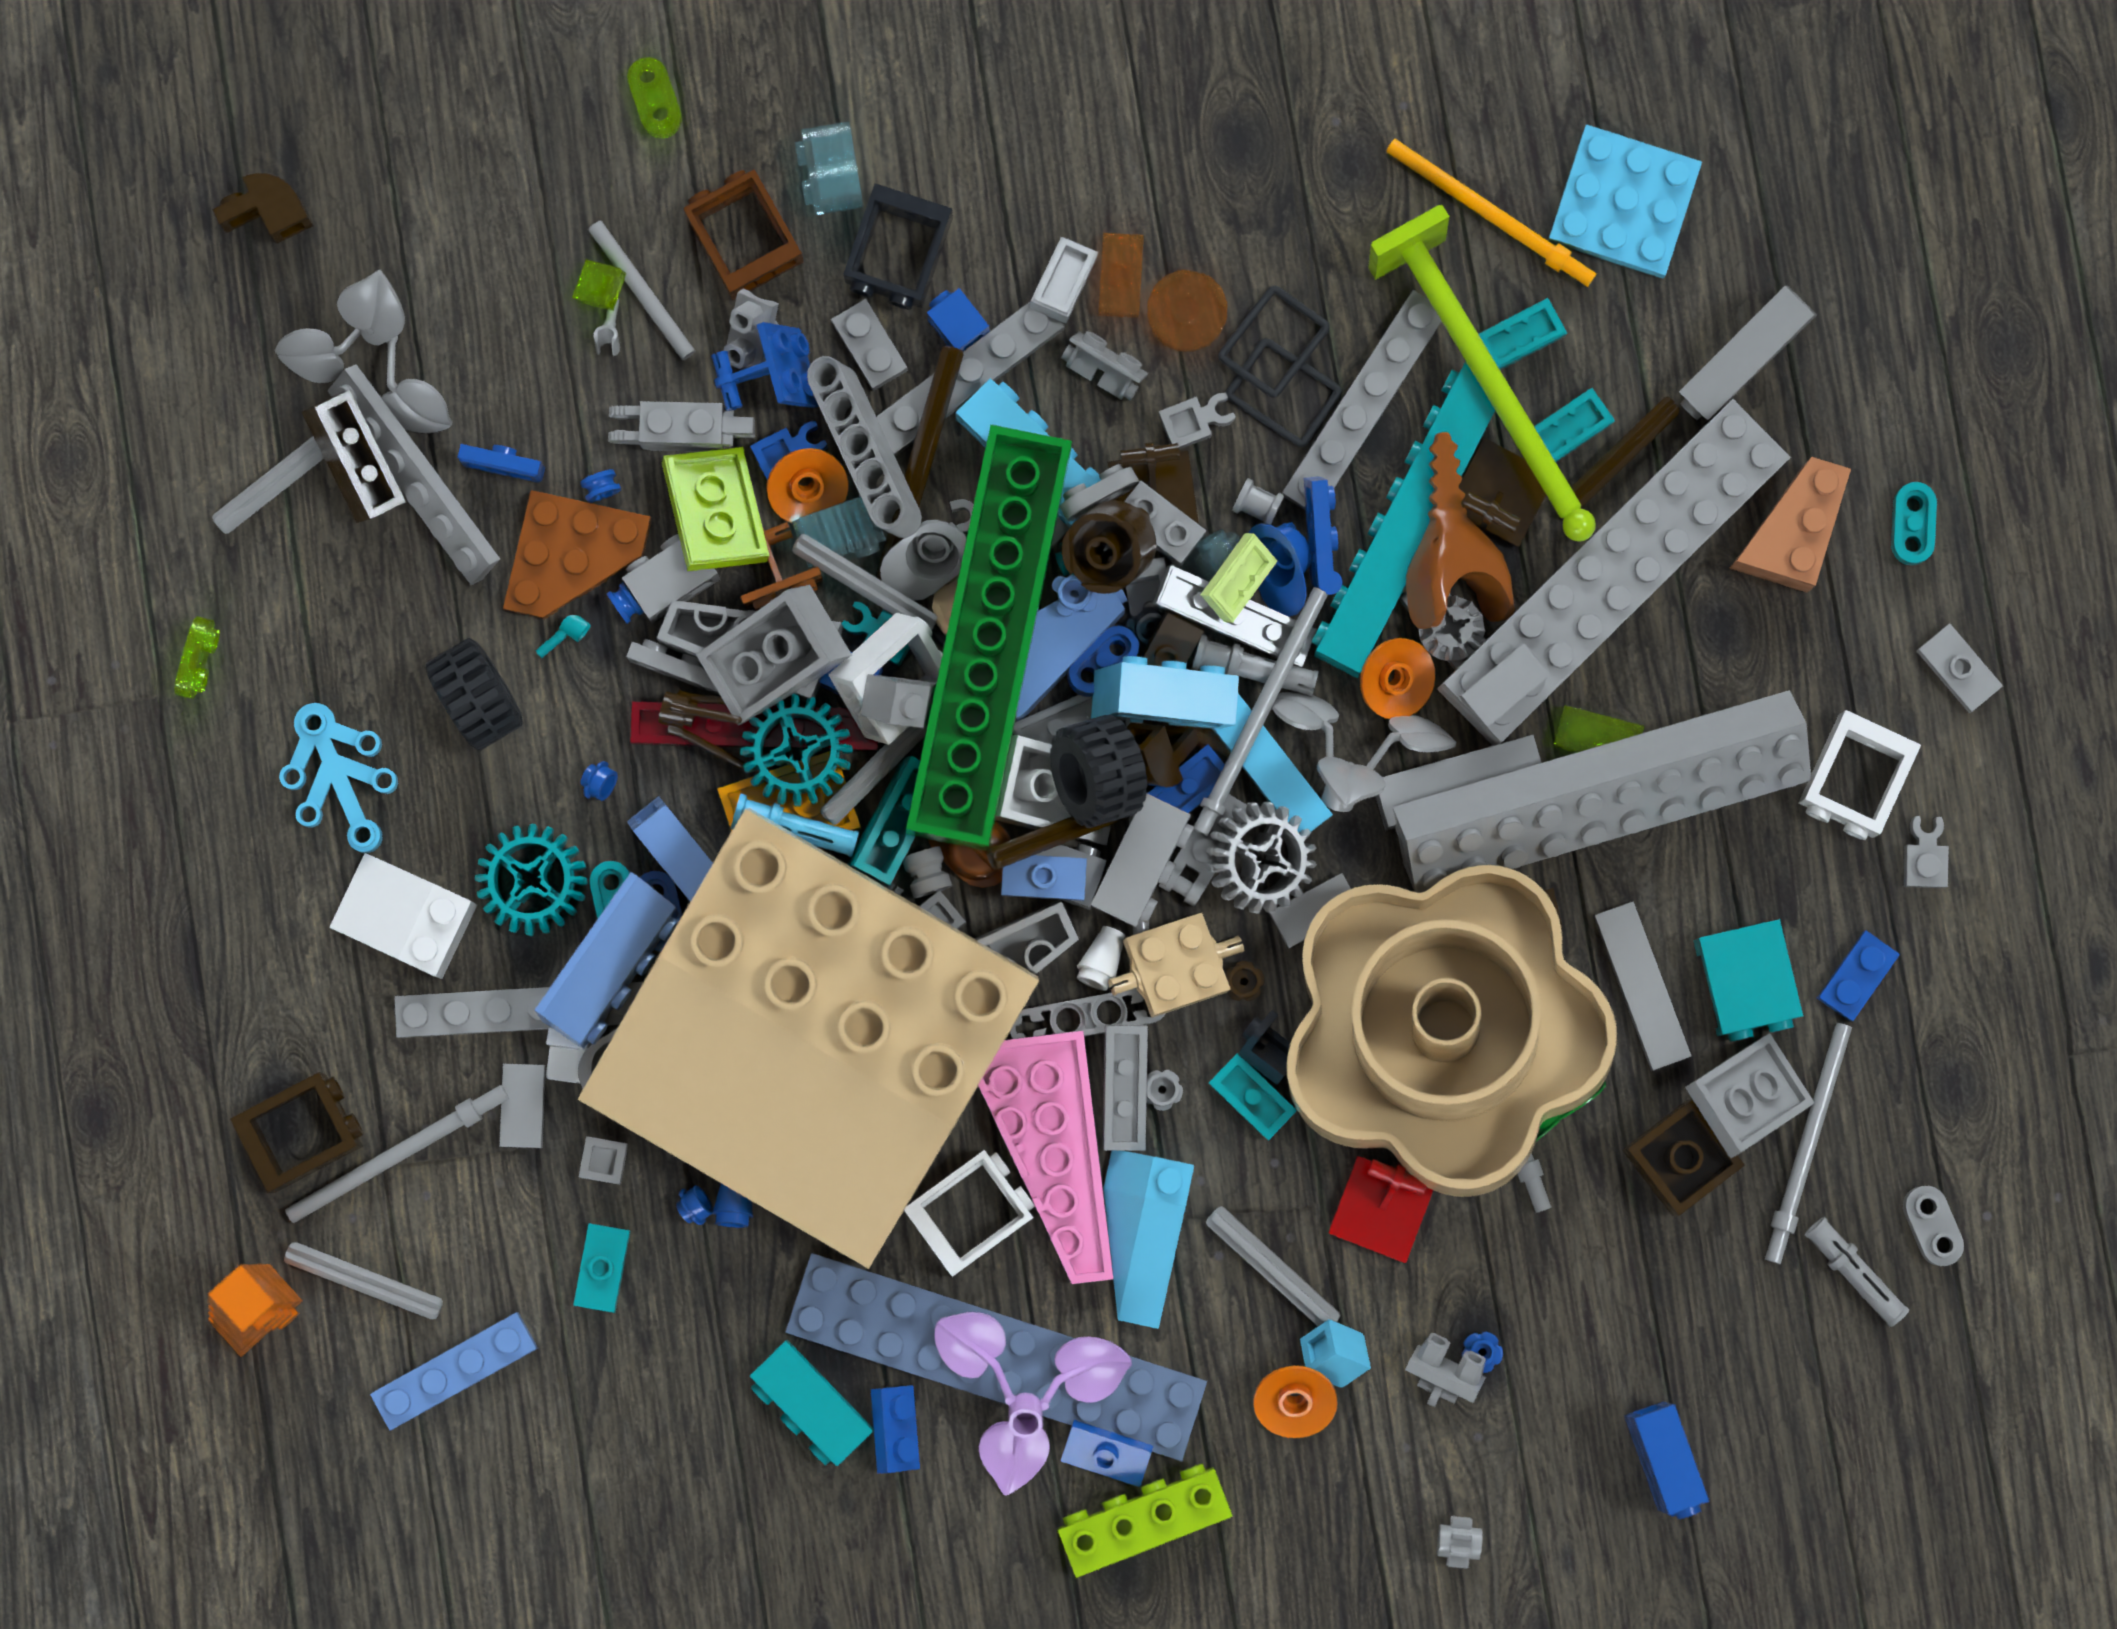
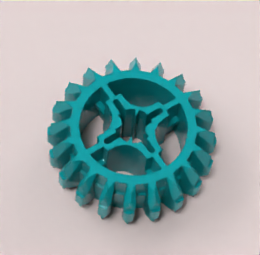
M794 694L791 697L792 707L785 708V703L782 700L776 704L779 711L772 714L770 708L762 712L767 718L764 722H761L756 717L749 720L750 724L758 729L756 734L749 731L743 732V739L754 744L753 747L741 748L740 754L744 757H754L753 761L743 765V769L746 773L759 771L750 782L754 787L760 786L765 781L768 783L762 793L764 797L769 798L777 789L779 790L778 804L784 805L788 794H793L794 805L801 807V794L808 793L811 803L816 804L818 803V797L815 790L821 787L824 794L829 797L833 794L830 786L827 784L829 779L839 785L844 782L843 777L835 771L837 767L843 770L850 769V762L840 759V755L852 753L853 747L848 744H839V741L850 736V732L848 729L834 730L843 719L839 714L834 715L829 720L826 719L831 709L829 704L824 703L816 712L814 711L816 705L815 697L808 698L805 708L800 707L799 696ZM802 718L813 721L821 726L826 734L818 737L817 735L802 736L797 732L792 719ZM780 723L784 735L782 744L776 749L771 750V753L763 756V746L766 737ZM789 732H792L795 741H799L800 746L804 743L808 746V749L802 751L803 770H801L798 760L794 761L793 755L790 758L786 757V753L791 750L790 743H792ZM831 746L830 758L826 767L818 776L813 778L809 765L811 758L814 754L822 751V748ZM774 765L777 767L790 765L797 770L801 783L781 781L774 777L766 768Z
M530 824L528 836L524 837L522 829L519 826H514L512 832L515 840L510 842L509 838L501 832L497 836L504 845L500 850L492 844L486 846V850L494 855L491 862L484 858L478 860V865L489 869L488 874L475 875L476 882L488 883V888L479 890L477 897L480 899L492 898V901L487 903L483 909L487 914L493 913L498 909L501 910L495 918V923L499 926L503 925L510 917L512 919L509 924V931L517 933L521 923L524 922L526 935H534L535 923H539L542 932L548 934L550 933L549 919L553 918L559 927L565 925L564 919L559 914L562 910H565L572 916L576 915L577 910L568 904L571 898L577 901H584L585 895L574 891L575 885L584 886L588 884L586 877L575 876V872L586 868V864L584 861L571 862V859L579 853V849L576 846L569 847L565 851L562 850L568 841L566 835L561 834L552 842L553 828L547 826L542 836L538 837L537 825ZM527 847L547 849L542 856L539 855L537 859L528 864H522L511 857L516 851ZM557 857L564 870V885L561 894L554 890L548 881V874L553 867L552 863ZM503 866L513 874L515 879L514 887L509 893L511 896L506 902L499 888V876ZM519 867L525 873L529 872L531 874L539 870L541 875L537 878L541 880L540 884L547 889V892L545 893L538 887L535 888L533 886H528L524 889L522 884L526 882L522 879L523 875L516 871V868ZM533 896H542L552 903L547 909L536 913L516 911L521 903L524 904Z

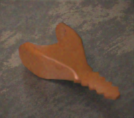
M1448 432L1437 433L1433 444L1429 447L1430 452L1434 456L1433 460L1429 463L1430 468L1434 472L1433 477L1429 479L1431 486L1434 488V491L1429 496L1433 508L1428 512L1430 518L1429 525L1406 574V592L1410 619L1420 629L1435 628L1440 625L1447 611L1449 593L1458 579L1466 581L1468 586L1476 593L1480 609L1484 617L1489 621H1506L1515 611L1511 576L1502 552L1467 517V509L1462 507L1461 502L1465 497V493L1459 489L1462 476L1456 472L1460 465V460L1454 456L1458 445L1451 440V435Z

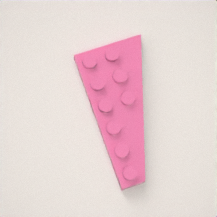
M1084 1031L1004 1040L978 1084L981 1093L988 1104L1071 1283L1078 1284L1113 1279Z

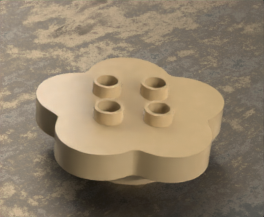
M1495 865L1468 867L1446 876L1423 893H1415L1390 885L1356 887L1337 895L1326 903L1316 914L1308 928L1303 946V970L1312 1008L1297 1028L1288 1051L1287 1075L1293 1103L1302 1119L1322 1137L1334 1143L1353 1148H1386L1396 1156L1408 1173L1436 1192L1451 1196L1470 1197L1489 1193L1505 1185L1515 1177L1530 1157L1542 1122L1551 1117L1567 1113L1586 1102L1598 1091L1610 1071L1617 1040L1616 1023L1610 1004L1591 979L1564 960L1562 955L1561 925L1553 903L1536 882L1518 871Z

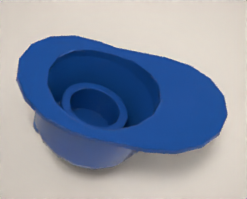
M1262 523L1253 526L1249 533H1254L1277 560V563L1258 588L1261 597L1270 609L1288 617L1296 615L1304 607L1307 596L1304 573L1311 564L1312 552L1310 545L1293 523H1284L1278 527Z

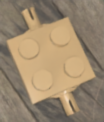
M1202 912L1126 937L1123 943L1130 959V973L1108 979L1109 988L1113 987L1111 993L1114 996L1136 988L1145 999L1151 1018L1222 995L1231 990L1223 970V958L1243 953V944L1238 945L1242 940L1239 936H1235L1234 938L1216 943L1209 933Z

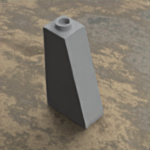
M1784 286L1679 391L1685 398L1680 404L1696 420L1702 415L1708 421L1711 420L1817 314L1789 286Z

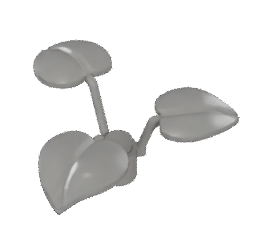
M381 270L374 272L364 280L348 286L340 294L337 301L338 310L343 319L355 328L342 344L334 347L331 337L326 332L306 328L287 334L278 342L275 348L278 358L297 375L311 382L328 383L336 380L343 372L344 363L338 355L343 354L360 335L372 345H382L386 342L388 344L387 387L391 391L383 394L381 398L402 427L412 432L434 433L448 429L453 423L449 417L444 398L432 385L417 379H406L398 385L395 382V345L398 335L404 328L405 315L396 292Z
M1283 692L1278 694L1272 706V710L1277 716L1294 727L1305 730L1321 728L1325 732L1326 757L1320 759L1317 765V770L1326 784L1321 800L1326 807L1339 812H1349L1358 801L1374 797L1383 792L1385 781L1373 769L1392 743L1401 741L1406 748L1418 752L1443 751L1454 748L1457 743L1445 730L1428 719L1416 715L1392 717L1389 720L1388 727L1393 732L1387 736L1367 766L1358 765L1333 755V726L1330 723L1337 722L1339 714L1331 704L1314 695L1310 697L1299 692Z

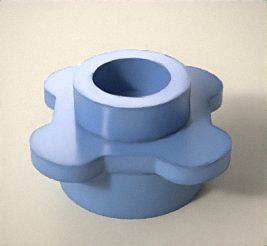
M1058 576L1052 583V588L1057 592L1059 599L1057 611L1062 616H1070L1074 611L1079 610L1091 612L1097 606L1096 597L1092 595L1091 591L1080 585L1082 582L1076 576H1069L1067 578ZM1073 590L1078 591V597L1073 598L1071 592Z

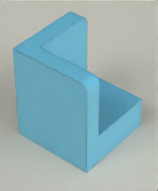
M1328 1319L1300 1339L1305 1367L1319 1371L1337 1387L1346 1386L1371 1369L1364 1335L1352 1328Z

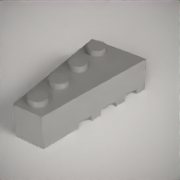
M672 600L658 633L657 640L659 644L668 649L698 658L696 656L697 653L756 611L727 609L721 606ZM832 621L841 636L843 631L842 623ZM821 677L792 695L797 694L803 702H806L810 697L816 698L821 686L819 683Z
M1060 899L974 938L1033 974L1038 973L1079 940Z

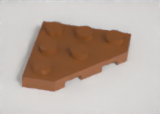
M531 490L503 606L504 611L545 620L574 599L582 597L608 581V578L643 557L652 521L651 516Z

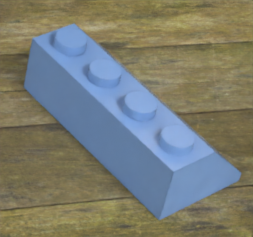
M631 872L535 1008V1012L542 1022L582 1049H585L589 1042L595 1045L608 1027L604 1020L613 1008L619 1010L629 998L632 989L628 986L637 973L643 976L656 957L652 951L661 939L667 942L679 923L675 919L679 914L676 906Z

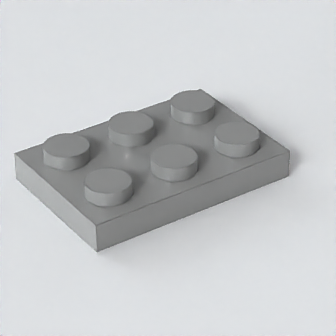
M1770 1033L1685 1087L1730 1159L1815 1103Z

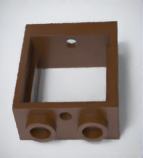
M755 169L748 173L745 170H741L730 175L724 180V186L711 193L709 190H703L695 194L688 200L689 205L683 208L688 222L733 301L736 300L737 293L740 290L752 291L804 262L798 245ZM753 192L783 245L730 274L701 220Z

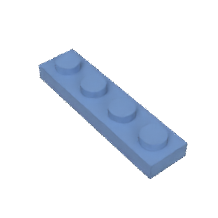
M516 1312L374 1391L370 1395L391 1431L538 1349L519 1312Z

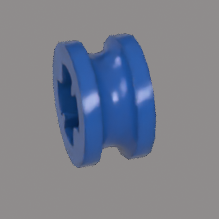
M610 469L595 473L580 482L582 488L588 490V494L585 496L587 502H597L609 498L622 490L620 484L614 483L616 476L614 470Z
M623 582L619 584L617 592L609 591L606 593L626 624L631 622L630 619L633 614L641 615L644 613Z

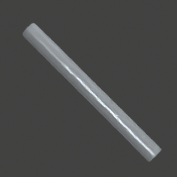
M602 221L594 223L588 231L682 360H686L695 353L694 348Z

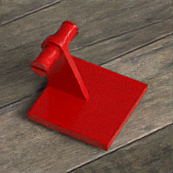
M1357 1156L1328 1234L1406 1263L1434 1190L1426 1187V1184L1419 1181L1412 1174L1405 1172L1406 1168L1398 1164L1395 1168L1375 1159L1370 1161Z

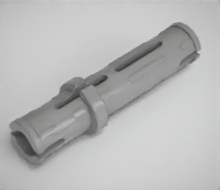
M1825 1217L1819 1219L1806 1231L1805 1236L1829 1260L1827 1265L1833 1271L1838 1269L1881 1316L1888 1327L1894 1326L1909 1312L1908 1307L1902 1304L1883 1281L1856 1253L1858 1248L1853 1243L1848 1244L1827 1222Z

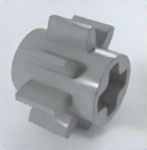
M1451 1516L1450 1525H1439L1437 1556L1447 1557L1446 1565L1448 1567L1468 1569L1469 1559L1480 1560L1482 1529L1472 1528L1473 1520L1471 1518Z

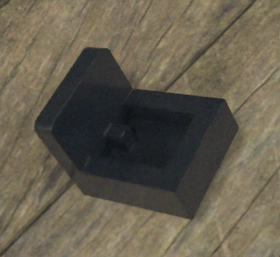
M1271 1010L1263 1021L1255 1017L1244 1031L1242 1037L1247 1042L1238 1055L1278 1085L1287 1073V1058L1291 1043L1270 1027L1279 1015Z

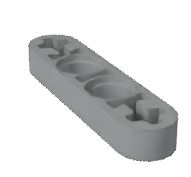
M1134 988L1115 996L1112 993L1023 1009L1012 1026L1010 1034L1012 1039L1025 1038L1023 1033L1017 1034L1016 1026L1022 1024V1018L1030 1016L1032 1023L1042 1022L1044 1018L1041 1013L1047 1011L1051 1012L1050 1026L1054 1034L1068 1033L1062 1031L1056 1023L1058 1013L1066 1008L1075 1010L1080 1016V1025L1072 1032L1084 1031V1037L1105 1033L1106 1024L1102 1023L1097 1017V1008L1105 1001L1115 1002L1121 1010L1120 1019L1111 1025H1149L1160 1021L1165 1014L1151 1018L1148 1017L1145 1010L1135 1011L1133 1015L1136 1020L1127 1022V1007L1122 998L1131 996V1005L1144 1001V998ZM1046 1028L1034 1031L1033 1037L1045 1035Z

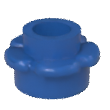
M601 761L597 766L591 764L583 773L581 786L584 787V796L586 798L595 797L603 801L612 793L618 774L608 767L607 762Z
M694 1186L688 1191L686 1189L680 1190L679 1196L681 1199L676 1203V1206L682 1218L687 1223H692L693 1221L698 1225L705 1223L706 1218L713 1214V1206L706 1193L698 1186Z
M1473 1333L1464 1341L1465 1350L1462 1351V1357L1465 1351H1473L1479 1354L1480 1348L1486 1350V1355L1483 1356L1486 1358L1483 1373L1492 1371L1494 1365L1501 1362L1503 1349L1498 1345V1338L1492 1333Z

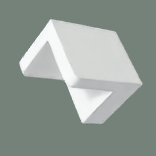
M548 1028L546 1044L550 1046L546 1078L580 1084L578 1064L583 1053L592 1043L589 1042L585 1049H582L553 1028Z

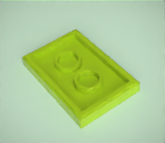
M743 447L663 456L661 463L687 571L767 562L769 552Z

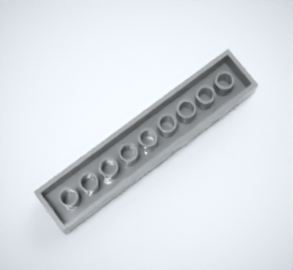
M1732 399L1456 669L1437 690L1492 746L1499 745L1791 457ZM1525 643L1551 675L1485 729L1459 697Z
M1789 690L1394 806L1393 811L1404 867L1415 893H1423L1446 876L1468 867L1495 865L1514 869L1812 781L1807 724Z

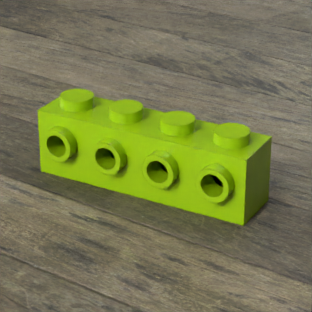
M1203 1463L1181 1471L1182 1479L1166 1485L1163 1478L1142 1486L1143 1495L1127 1500L1126 1495L1122 1494L1102 1502L1104 1510L1088 1516L1087 1510L1083 1509L1063 1517L1065 1525L1058 1527V1532L1075 1577H1080L1233 1517L1215 1469L1212 1467L1205 1470Z

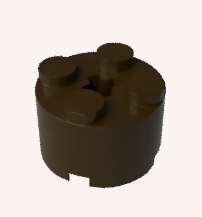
M1112 500L1095 505L1079 517L1064 536L1062 557L1066 569L1082 582L1080 585L1095 593H1115L1128 586L1150 567L1156 553V535L1150 522V516L1144 509L1123 501Z

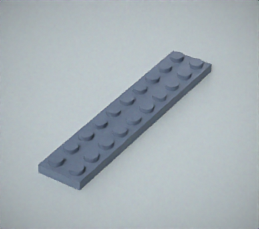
M814 1253L810 1255L785 1332L1006 1404L1004 1393L993 1368L989 1364L985 1372L977 1378H967L958 1375L945 1364L935 1342L936 1322L944 1317L969 1312L984 1313L996 1319L1004 1329L1006 1346L1004 1351L994 1359L999 1362L1012 1394L1016 1396L1022 1393H1030L1038 1397L1039 1400L1044 1397L1054 1378L1062 1374L1055 1364L1056 1352L1065 1343L1075 1339ZM1130 1356L1132 1365L1126 1371L1119 1386L1108 1397L1091 1403L1078 1401L1067 1393L1064 1381L1059 1385L1050 1400L1049 1408L1042 1411L1044 1417L1072 1425L1073 1421L1077 1420L1153 1445L1152 1452L1182 1461L1207 1381Z

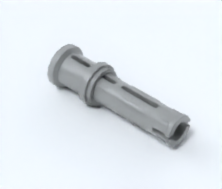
M1202 634L1196 647L1191 670L1198 671L1200 666H1220L1225 668V674L1266 683L1276 661L1243 652L1244 648L1236 643L1231 647L1209 641L1207 636ZM1292 666L1282 688L1311 697L1317 681L1318 671Z

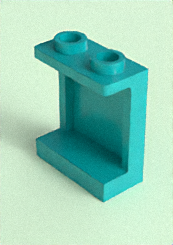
M1780 919L1693 940L1696 954L1702 958L1718 1028H1715L1717 1036L1728 1034L1729 1042L1754 1037L1752 1028L1768 1025L1770 1033L1793 1028L1792 1019L1803 1017Z

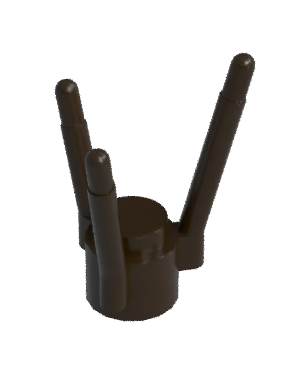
M681 690L678 691V694L667 691L661 705L658 723L669 726L667 734L681 737L727 763L729 762L742 769L745 764L744 761L684 729V726H693L696 716L740 724L742 722L740 716L698 707V703L725 704L721 696L693 694Z

